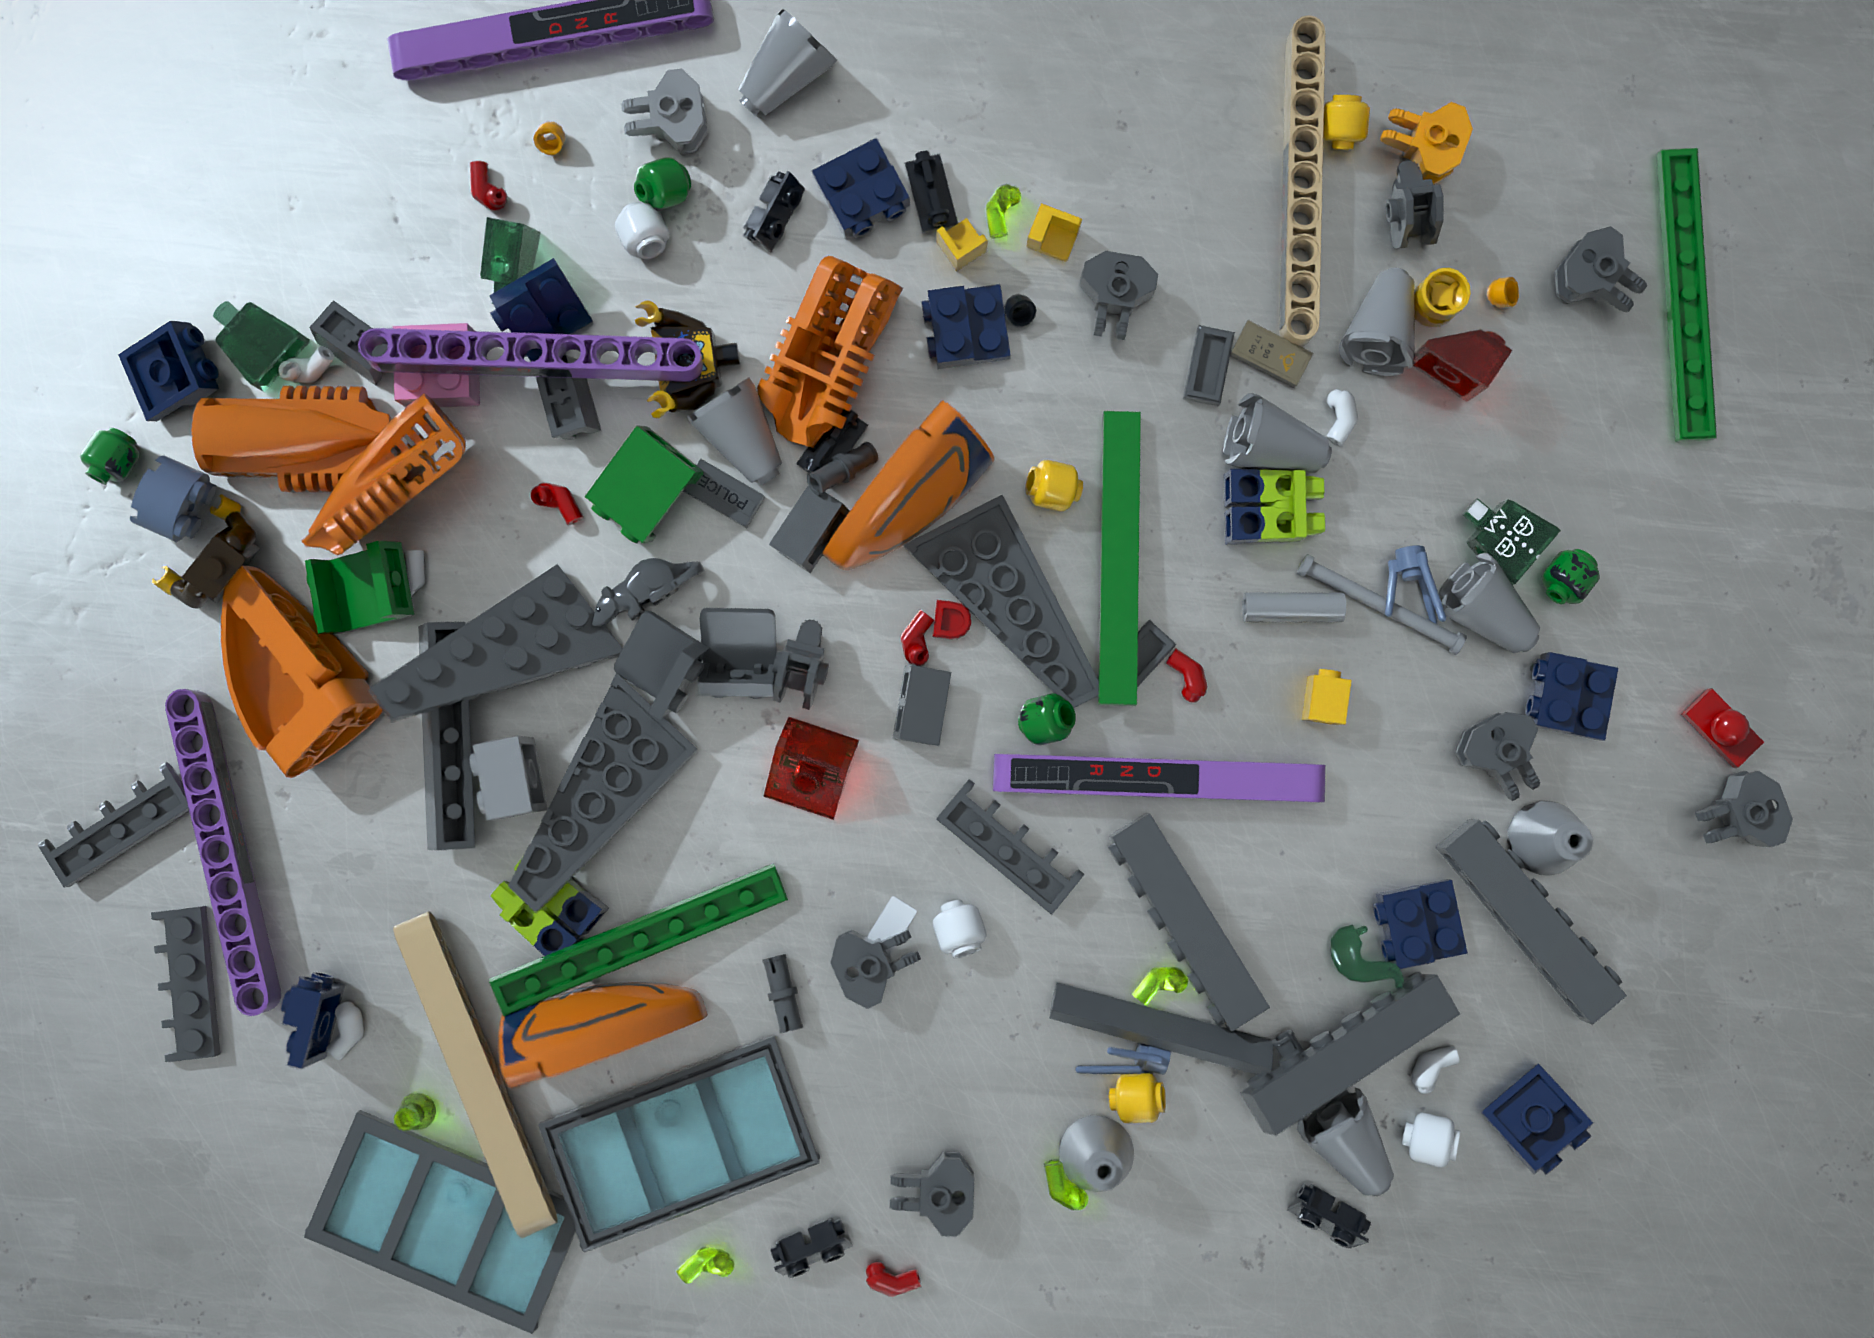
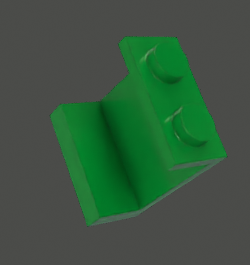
M636 426L584 497L593 503L591 509L597 515L608 521L611 518L622 527L620 529L621 534L636 544L639 541L641 543L653 542L656 538V535L653 533L654 529L688 484H696L704 471L648 426Z
M378 540L367 543V550L331 560H305L306 579L310 587L314 609L313 617L317 625L318 634H342L415 615L401 542Z

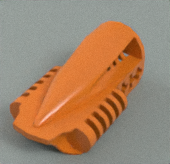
M834 256L824 257L820 261L795 319L788 316L786 323L792 325L790 330L782 329L780 335L786 337L784 344L777 341L775 348L781 350L779 355L771 354L769 360L775 362L774 367L766 366L764 370L765 373L770 375L768 380L761 378L757 386V393L762 403L774 416L776 431L790 442L813 448L822 435L830 431L833 426L840 429L843 428L847 418L841 415L842 410L845 409L850 412L853 406L846 401L849 396L856 399L858 395L852 388L854 384L862 386L864 380L858 378V374L860 371L867 374L869 367L863 365L865 359L870 361L874 359L875 355L869 351L888 323L896 301L903 288L877 274L867 273ZM852 275L862 280L860 285L850 281ZM847 288L856 292L853 298L845 295ZM842 302L848 305L846 311L840 309ZM837 317L841 318L839 324H835Z
M283 386L280 392V399L201 398L196 404L193 413L191 428L192 445L199 467L208 474L221 477L277 478L282 492H291L293 489L295 492H305L306 489L309 492H318L319 490L322 492H332L343 473L391 421V417L389 414L379 412L371 399L368 398L365 387L350 386L348 390L346 386H337L335 389L333 386H323L321 390L319 386H310L309 388L306 386H296L295 389L293 386Z
M424 393L397 414L343 473L309 528V534L301 542L306 547L323 548L336 555L343 554L457 464L466 449V440L463 434L442 409ZM426 413H428L432 420L437 424V426L440 428L439 430H437L427 419V417L425 416ZM417 423L427 433L428 437L424 438L415 427ZM407 434L415 445L411 446L404 436ZM442 441L445 443L453 441L456 445L452 450L453 454L447 451L438 458L439 460L435 461L432 455L441 447ZM395 446L401 450L400 453L394 449ZM423 465L426 469L423 474H418L409 481L406 475L412 470L413 466Z

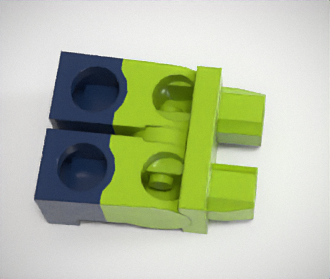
M1230 469L1224 474V507L1231 508L1225 511V545L1253 542H1299L1307 536L1325 532L1324 513H1306V500H1321L1324 498V478L1306 476L1305 470ZM1263 505H1264V507H1240V506H1263Z
M521 860L516 864V866H515V868H514L513 870L516 871V869H517V867L519 866ZM573 879L537 914L508 887V881H503L491 894V898L503 910L499 916L506 922H509L515 930L544 956L581 942L585 938L583 935L588 934L609 909L602 901L595 899L576 884Z

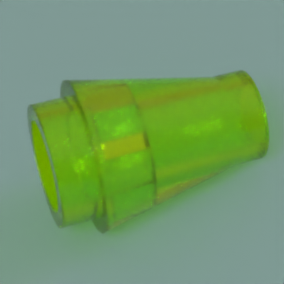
M418 1092L407 1095L401 1101L399 1109L394 1115L396 1127L403 1131L427 1128L431 1125L436 1115V1107L433 1100L428 1095Z

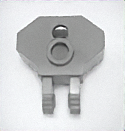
M682 68L667 70L656 89L647 91L648 96L623 100V103H621L622 112L626 114L650 112L651 119L631 121L625 124L624 132L629 136L655 134L657 139L664 138L680 154H688L697 151L708 133L704 98L700 93V86Z

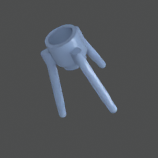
M1414 545L1397 549L1395 551L1396 559L1388 561L1389 580L1385 615L1387 617L1392 616L1397 577L1400 574L1403 581H1419L1429 621L1437 624L1436 610L1439 621L1444 622L1446 615L1428 565L1425 547Z
M1138 1043L1136 1051L1109 1047L1107 1049L1108 1054L1133 1059L1135 1065L1139 1066H1077L1075 1071L1083 1074L1158 1073L1164 1075L1169 1066L1171 1051Z

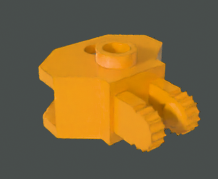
M1453 102L1448 103L1433 113L1424 111L1421 116L1395 108L1389 113V121L1411 130V136L1393 130H1384L1380 140L1392 148L1403 151L1404 158L1412 162L1415 161L1418 164L1423 180L1432 179L1434 185L1451 175L1454 168L1459 166L1473 128L1466 107Z

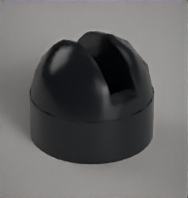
M1012 295L1004 305L1005 315L1014 326H1026L1036 316V306L1025 295Z

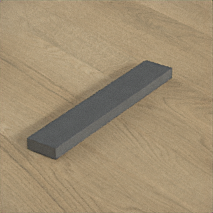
M1056 983L1049 1019L1253 1074H1259L1264 1071L1271 1073L1274 1047L1271 1043L1272 1040L1236 1030L1231 1032L1225 1027H1218L1203 1021Z

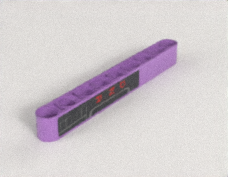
M575 0L399 32L390 35L387 38L393 76L399 80H416L698 29L710 25L714 21L711 0Z
M374 328L364 332L358 343L359 352L371 367L381 372L686 382L699 377L703 369L700 348L695 342L685 338ZM388 344L384 355L380 357L372 356L373 349L377 345ZM417 345L427 346L423 356L419 358L410 357L412 349ZM456 346L465 347L462 357L454 360L448 358L452 348ZM500 347L504 349L501 358L494 361L486 359L487 353L492 348ZM535 348L542 350V355L538 360L534 362L524 360L525 354L529 350ZM569 350L581 352L579 359L574 363L562 361L563 355ZM607 351H615L619 354L616 362L608 365L601 363L600 358ZM651 352L656 354L657 359L653 364L644 366L638 363V358L643 353ZM688 353L695 357L694 362L687 367H681L675 363L681 354Z
M177 689L167 697L165 710L230 985L237 1009L244 1015L256 1016L274 1009L279 1004L281 988L215 711L210 697L205 692ZM191 697L194 701V710L190 715H187L184 710V704ZM197 733L203 738L202 748L198 752L194 749L192 743ZM206 769L212 775V781L207 788L201 782V775ZM214 805L220 810V819L216 824L210 819V810ZM222 841L229 848V855L226 860L220 858L218 854V848ZM230 878H233L238 885V891L234 897L227 891V882ZM239 914L245 918L247 924L243 933L239 932L235 926V920ZM247 951L251 952L255 957L253 969H249L244 963V955ZM255 988L260 989L264 995L262 1006L257 1005L253 1000L252 993Z
M994 754L993 791L1325 802L1326 765Z

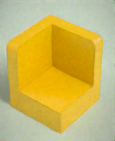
M1041 203L1029 232L1026 247L1066 262L1079 233L1082 219Z
M967 218L947 231L943 226L936 230V242L956 271L987 252V238L984 234L979 236Z

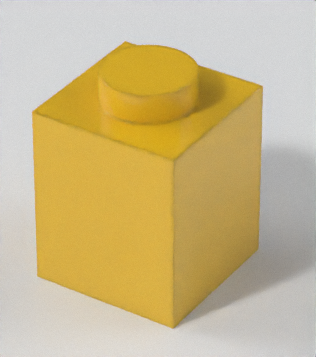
M1319 669L1318 675L1307 676L1301 720L1332 725H1346L1352 680L1342 679L1340 671Z

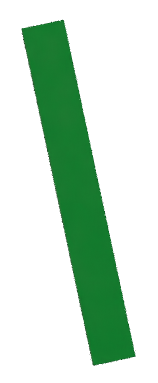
M1698 148L1664 149L1657 153L1675 442L1713 440L1717 438Z
M1103 412L1098 705H1137L1141 412Z
M773 863L490 978L489 984L504 1017L787 901L788 898Z

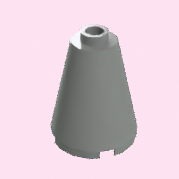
M782 9L776 15L738 89L743 94L739 101L755 116L759 111L767 115L830 69L837 59L795 18Z
M1390 268L1378 274L1339 346L1341 358L1350 366L1353 365V361L1364 365L1363 372L1381 376L1399 375L1403 373L1404 367L1408 366L1410 369L1413 366L1415 358L1414 280L1405 270Z
M750 377L687 416L690 423L751 483L758 479L759 483L763 485L780 474L776 467L781 465L782 461L756 388Z
M1248 393L1241 399L1238 405L1244 408L1239 417L1232 415L1224 439L1223 454L1230 456L1229 459L1225 460L1226 464L1234 467L1272 470H1305L1310 473H1316L1321 467L1327 466L1331 458L1332 448L1329 446V441L1325 436L1260 395Z
M1483 553L1475 556L1480 561L1473 566H1470L1467 562L1461 565L1447 579L1438 593L1443 598L1442 605L1446 617L1512 653L1527 652L1532 649L1539 640L1540 626L1496 559L1488 553Z
M1540 801L1524 806L1513 817L1508 829L1511 850L1521 859L1524 869L1538 875H1555L1566 871L1587 856L1593 845L1592 834L1582 821L1566 806L1553 801Z
M1355 1088L1356 1093H1349L1346 1089L1313 1111L1306 1121L1304 1118L1299 1120L1297 1130L1308 1145L1363 1195L1379 1196L1390 1188L1394 1173L1367 1098L1359 1088Z
M1090 1115L1076 1120L1066 1129L1059 1148V1159L1065 1175L1073 1184L1087 1191L1102 1192L1116 1187L1127 1177L1134 1161V1148L1129 1134L1119 1122L1099 1115Z

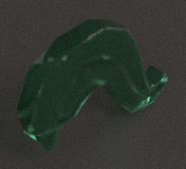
M1353 925L1338 929L1331 938V958L1339 973L1353 982L1367 983L1393 979L1395 981V988H1403L1404 975L1395 963L1366 961L1362 958L1361 947L1363 943L1359 936L1368 931L1366 926L1355 929Z

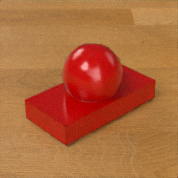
M1713 688L1706 689L1681 714L1733 768H1739L1764 743L1749 727L1746 716L1733 710Z

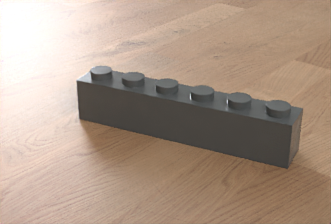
M427 622L418 626L419 655L466 623ZM468 700L444 705L436 710L422 714L427 850L475 848Z
M1145 813L1109 835L1113 843L1108 846L1110 853L1119 866L1125 863L1133 876L1127 879L1136 895L1139 898L1145 895L1153 907L1147 911L1158 930L1165 927L1172 940L1167 943L1168 947L1178 962L1185 959L1192 971L1187 977L1198 994L1205 992L1212 1004L1207 1007V1010L1218 1027L1225 1024L1232 1032L1268 1010L1270 1006L1151 814Z
M1468 819L1435 848L1581 1021L1593 1025L1627 996L1619 986L1622 980L1609 966L1603 967L1594 957L1598 954L1597 950L1583 936L1578 938L1570 927L1573 925V922L1569 916L1559 907L1554 909L1546 900V897L1549 896L1547 890L1536 879L1530 880L1521 870L1524 867L1521 859L1512 850H1504L1497 841L1500 835L1495 828L1485 820L1481 822L1476 819Z
M1421 972L1409 975L1401 981L1403 987L1394 993L1388 991L1375 997L1371 1001V1008L1363 1013L1356 1011L1349 1014L1340 1021L1342 1027L1334 1032L1325 1031L1310 1040L1312 1046L1302 1053L1294 1051L1284 1056L1279 1061L1281 1066L1271 1073L1264 1071L1252 1077L1248 1081L1249 1087L1240 1093L1263 1133L1277 1136L1459 1016L1460 1012L1438 975L1421 974Z

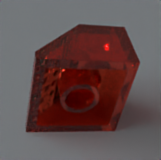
M1479 329L1428 339L1415 351L1413 367L1468 402L1490 386L1513 350L1505 345L1506 342L1500 335L1492 331L1485 332Z
M788 717L775 747L763 797L834 820L859 740Z

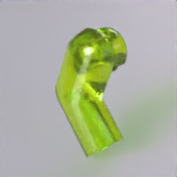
M1004 184L997 187L985 206L991 239L1002 238L1008 235L1004 214L1010 206H1015L1021 200V192L1016 186Z
M1174 966L1155 967L1147 973L1132 992V995L1144 1005H1147L1158 990H1173L1175 993L1183 992L1188 986V978L1181 969Z
M1054 1159L1045 1162L1044 1168L1050 1197L1068 1209H1084L1089 1201L1088 1194L1065 1178L1062 1161Z
M703 1247L686 1260L676 1272L682 1281L689 1284L702 1271L718 1274L720 1277H727L733 1272L735 1264L728 1252L722 1249Z

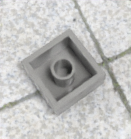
M515 736L473 745L474 754L470 755V765L473 775L475 777L479 776L481 791L477 792V803L481 814H486L487 820L505 819L547 810L534 737Z

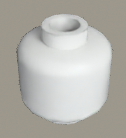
M633 202L626 205L615 222L616 233L625 250L631 256L651 259L661 254L665 249L669 239L668 227L660 212L655 210L649 203Z
M954 900L942 905V912L933 920V928L941 951L952 954L955 959L980 951L982 949L981 943L985 941L987 933L979 909L974 905H963L962 900Z
M1419 1113L1415 1117L1414 1124L1406 1122L1402 1145L1410 1147L1409 1155L1413 1161L1445 1167L1449 1160H1456L1460 1131L1455 1130L1454 1122L1449 1118Z

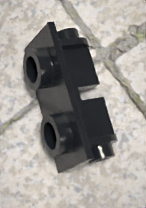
M928 150L916 153V160L905 162V167L922 232L926 233L938 230L942 226L946 228L958 224L940 154L930 156Z
M777 171L775 176H770L759 198L762 203L768 205L767 209L755 206L743 226L745 229L743 236L754 243L758 240L769 252L773 251L777 241L783 236L785 226L794 209L799 206L802 194L805 191V188L791 172L787 171L784 174Z
M843 409L841 415L847 418L843 428L840 429L833 426L830 431L824 433L813 448L808 447L796 465L808 473L817 471L830 463L831 458L836 454H846L851 451L868 427V424L859 419V415L853 410L849 412Z
M1303 1184L1300 1187L1297 1197L1302 1201L1288 1207L1289 1212L1298 1216L1297 1220L1299 1223L1311 1229L1325 1231L1331 1235L1330 1239L1334 1243L1344 1248H1352L1368 1243L1369 1239L1361 1235H1365L1371 1225V1221L1366 1219V1214L1343 1201L1339 1203L1336 1213L1331 1211L1336 1197L1313 1184L1310 1186Z
M830 1218L808 1228L812 1241L809 1244L805 1243L802 1232L776 1241V1246L770 1248L771 1254L775 1262L781 1261L782 1264L775 1266V1271L783 1276L788 1274L789 1278H794L808 1272L810 1264L823 1260V1263H829L845 1255L844 1250L853 1246L845 1237H840V1235L846 1233L842 1220L834 1221L833 1218Z

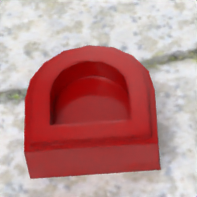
M937 600L933 638L952 640L965 636L972 623L969 610L963 604L957 602Z

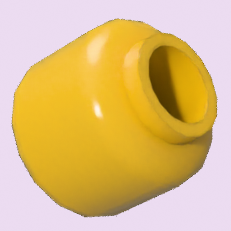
M1333 95L1332 101L1324 104L1323 139L1332 142L1331 149L1354 150V142H1362L1367 138L1370 107L1367 103L1362 102V96Z
M1043 460L1037 467H1031L1027 476L1025 490L1026 494L1030 495L1034 505L1063 512L1070 508L1073 501L1078 502L1081 498L1083 481L1078 480V472L1074 466L1051 460Z
M1150 1073L1123 1074L1118 1078L1116 1088H1110L1109 1090L1111 1111H1117L1123 1123H1153L1157 1121L1159 1114L1165 1113L1166 1110L1163 1082H1158L1156 1077Z

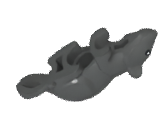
M649 558L640 561L632 568L623 582L613 589L607 586L603 587L602 596L595 607L592 625L598 627L607 625L622 611H628L627 615L632 621L637 619L645 612L642 605L651 601L656 606L679 590L678 587L705 571L702 564L698 561L674 564L659 558Z

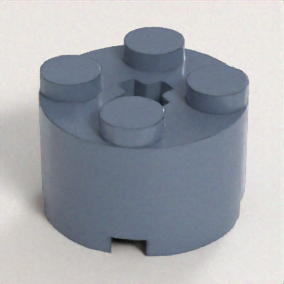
M162 455L155 460L161 463L156 471L148 468L136 489L131 508L137 510V516H130V521L174 542L180 541L185 536L192 539L201 525L202 520L197 517L202 504L208 505L212 501L217 486L210 483L208 474Z

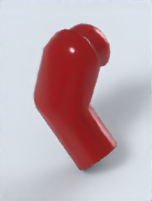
M484 161L470 162L472 197L489 210L495 211L504 208L508 198L507 193L503 188L499 189L489 182L488 163Z
M541 483L531 490L530 497L534 504L559 509L567 525L575 524L584 518L567 487L551 483Z
M921 609L901 634L904 656L910 664L916 666L924 665L929 659L924 634L935 621Z
M1175 648L1166 664L1183 675L1185 682L1181 692L1183 698L1191 703L1198 702L1200 697L1206 694L1208 688L1203 667Z
M881 1262L871 1263L866 1268V1275L868 1277L866 1282L870 1289L889 1297H895L922 1287L917 1269L894 1276L886 1272V1268Z

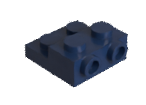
M877 138L811 170L845 239L852 235L857 238L869 233L874 228L873 224L885 218L887 221H892L906 213V208L910 206V197Z
M554 258L489 295L495 307L490 314L502 332L509 329L511 333L572 334L593 321ZM537 348L531 349L525 354V357L527 356L531 362H534L541 357L542 350Z
M1000 284L965 289L963 285L928 290V300L921 301L924 323L931 322L933 336L926 337L929 359L937 360L938 369L1010 359L1011 355Z
M169 321L118 354L146 421L157 422L183 405L194 406L201 398H206L219 390L216 382L219 371L211 360L206 359L201 347L205 341L202 332L190 322Z
M1553 652L1543 653L1540 659L1535 661L1532 679L1536 681L1534 694L1530 695L1527 700L1525 714L1532 717L1539 729L1605 741L1619 668Z
M1451 879L1376 893L1378 903L1373 904L1374 916L1377 924L1383 926L1385 940H1381V950L1385 962H1390L1391 967L1399 970L1434 963L1438 959L1468 954L1453 881Z
M312 972L311 977L300 976L298 984L293 985L291 990L289 989L285 993L281 1004V1011L285 1013L282 1024L297 1027L296 1031L290 1034L286 1045V1053L290 1054L287 1066L303 1069L327 1057V1046L331 1042L337 1019L335 1010L341 1004L345 985L334 982V976L319 972Z
M1539 1063L1481 1112L1485 1119L1508 1143L1509 1148L1534 1175L1539 1170H1542L1547 1175L1563 1161L1558 1155L1569 1145L1575 1151L1592 1137L1587 1131L1593 1125L1592 1120Z

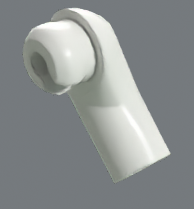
M320 346L311 358H290L287 361H283L279 366V374L286 381L312 383L320 378L335 357L330 349Z
M1336 389L1329 394L1327 403L1330 408L1335 409L1337 420L1326 438L1331 443L1342 446L1357 423L1358 415L1354 396L1347 390L1341 391Z
M424 550L405 551V565L411 596L425 582Z
M343 1002L335 1010L340 1034L327 1046V1051L337 1060H341L364 1034L362 1013L352 1002Z
M1454 1045L1425 1052L1419 1056L1412 1072V1082L1419 1093L1428 1094L1435 1089V1083L1441 1068L1459 1064V1056Z

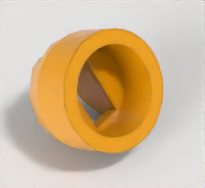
M547 121L541 124L533 137L534 144L544 154H557L565 143V132L561 125ZM552 133L551 135L545 138L543 136V134Z
M1499 278L1488 286L1487 299L1491 304L1501 308L1513 307L1517 304L1519 287L1515 278Z

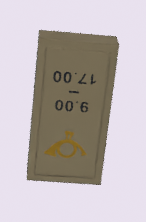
M1248 320L1230 355L1295 388L1314 353L1297 344H1292L1285 338Z

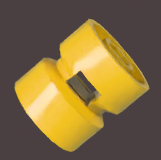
M1439 268L1431 272L1414 290L1415 320L1424 326L1440 327L1453 319L1463 310L1470 298V284L1466 277L1458 270L1452 268Z

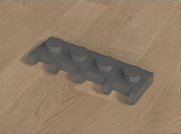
M168 762L159 767L165 778L148 790L141 781L131 784V789L136 798L117 810L109 801L101 803L99 809L104 818L86 830H83L77 821L67 825V829L73 838L56 849L48 839L38 844L39 849L63 888L71 887L189 811L183 783Z
M968 779L936 820L1052 915L1082 879L1084 873L1078 869L1069 880L1050 865L1059 852L1052 848L1042 859L1021 841L1030 828L1023 824L1013 835L992 817L1000 807L996 800L984 811L966 796L975 784Z
M206 906L151 912L152 920L164 919L166 944L154 946L155 954L167 952L170 981L158 983V991L171 990L173 1019L162 1020L161 1025L162 1028L174 1027L177 1052L164 1054L165 1062L220 1055Z

